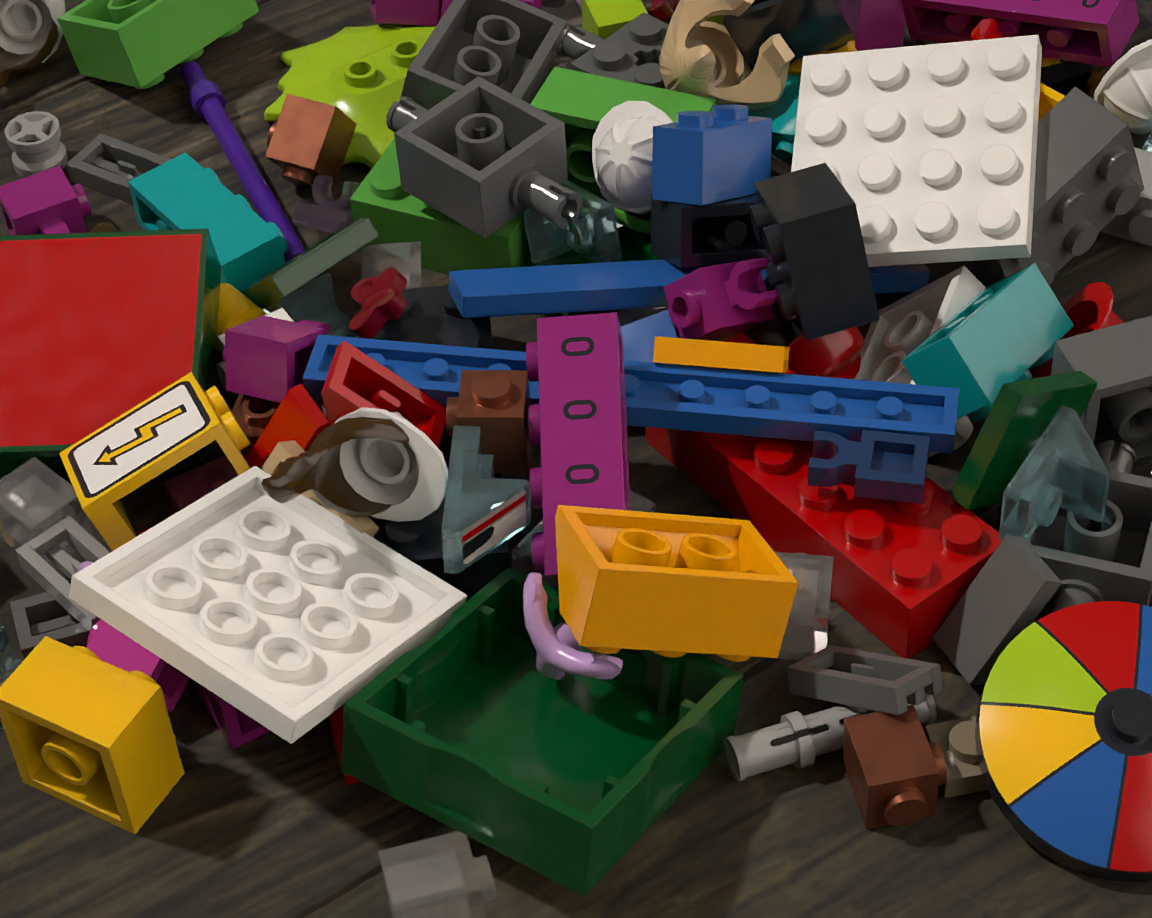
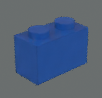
M716 105L712 107V112H678L677 122L653 126L652 199L703 206L756 193L754 183L771 178L772 118L748 116V106Z

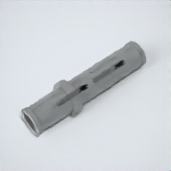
M925 694L926 701L914 705L920 723L927 725L936 721L937 711L933 695ZM843 704L806 716H802L798 711L781 715L779 724L736 737H726L723 740V749L727 765L737 782L745 780L749 776L793 764L797 769L814 765L816 756L843 748L844 718L879 711Z

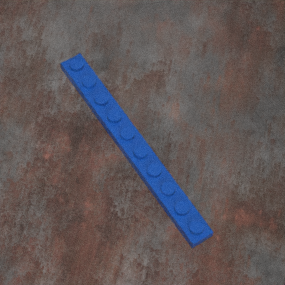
M318 335L302 380L304 388L311 398H322L321 392L336 348L345 340L446 407L448 397L459 396L462 370H527L526 352ZM624 360L627 425L812 442L815 430L833 432L849 441L861 442L862 430L930 436L929 452L953 454L959 388ZM529 382L531 405L539 404V382Z

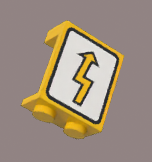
M190 372L59 454L82 509L111 550L114 551L137 537L120 501L122 497L214 440L217 441L238 475L250 469L240 450L251 443L217 387L214 385L204 392L193 373Z

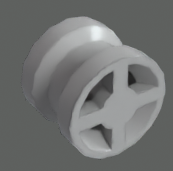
M42 111L26 112L16 116L7 124L5 138L8 146L14 150L12 163L14 170L19 176L25 178L60 166L62 170L65 168L68 162L66 147L59 141L61 128L59 120L54 115Z

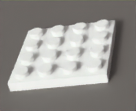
M1028 35L803 56L791 172L826 162L856 204L869 267L1031 257L1042 46L1039 36Z
M254 466L72 575L69 598L292 744L343 706L345 702L405 652L422 645L435 636L446 625L453 612L466 602L467 595L365 532H359L343 519L302 494L287 503L281 504L269 497L261 485L263 479L269 478L271 475Z

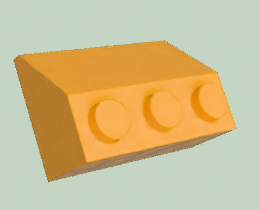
M558 505L555 515L559 609L580 646L603 654L617 653L620 649L650 650L658 655L670 658L682 657L686 652L716 654L723 659L737 662L750 659V656L778 658L797 591L798 581L749 520Z

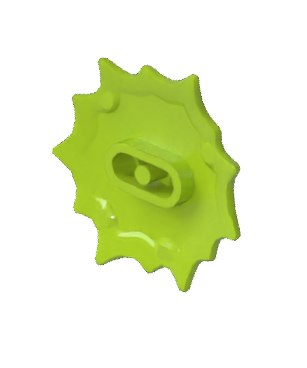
M380 23L372 26L345 27L337 34L325 40L283 52L280 60L291 68L279 80L277 86L283 94L265 110L264 119L273 122L278 120L287 94L336 106L357 124L343 165L359 162L366 164L372 169L395 139L394 132L386 124L387 113L395 101L400 102L407 70L436 26Z

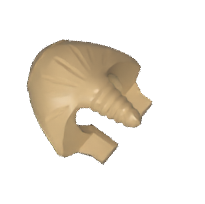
M680 0L671 18L661 49L660 72L665 88L668 90L716 99V105L748 106L749 112L764 109L778 103L787 81L790 61L795 55L780 34L772 35L760 46L757 62L750 74L749 66L725 26L705 20L717 15L739 17L755 0Z

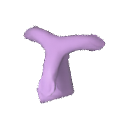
M531 572L524 584L523 611L525 627L537 652L536 668L545 677L561 680L565 676V672L598 679H613L620 674L623 660L603 653L581 652L582 646L578 644L567 623L561 622L553 628L548 616V597L542 586V575Z

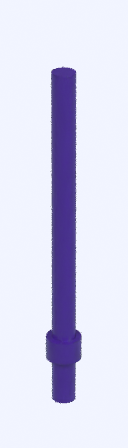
M193 61L185 63L180 69V75L189 89L188 99L198 117L207 121L259 216L266 223L273 222L283 233L288 248L287 252L284 253L285 262H288L305 251L302 243L226 113V101L218 86L214 82L208 81L198 63Z

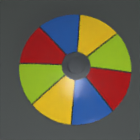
M1122 601L1089 602L1069 606L1046 615L1021 631L1007 645L991 669L980 697L976 714L975 740L979 767L985 784L1003 816L1022 837L1046 856L1066 867L1102 879L1124 882L1152 881V607Z

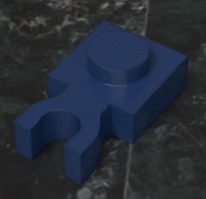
M815 430L813 458L810 457L808 465V486L831 487L841 483H855V497L922 504L930 436L862 430L861 442L849 441L833 432Z

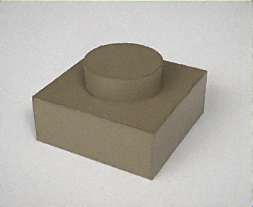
M976 716L925 725L924 733L928 743L938 742L944 755L947 768V783L939 785L944 798L988 790L979 767L976 751Z

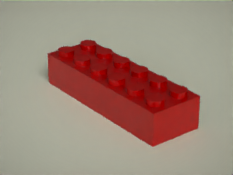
M741 331L722 341L757 344ZM788 368V373H783V374H795V373L792 372V371ZM645 427L646 442L735 518L749 520L775 552L902 658L911 659L935 642L932 638L1005 538L972 511L965 509L952 499L949 493L927 476L922 504L855 497V483H841L831 487L808 486L810 457L813 458L812 441Z

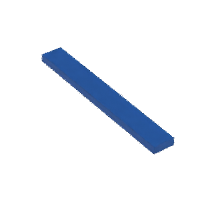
M661 259L449 271L448 291L464 319L667 307L668 302L663 287L698 268L714 265L680 268ZM924 264L869 267L874 294L915 292L928 285L930 270ZM760 270V271H761V274H762V277H763V281H764L766 290H767V292H768V289H767V286H766V283H765V279H764V275H763V270Z

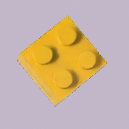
M45 636L0 686V719L22 781L27 785L130 833L136 834L184 775L176 737L164 700V693L161 686L154 679L141 671L132 670L127 672L102 661L94 652L86 647L77 645L72 648Z

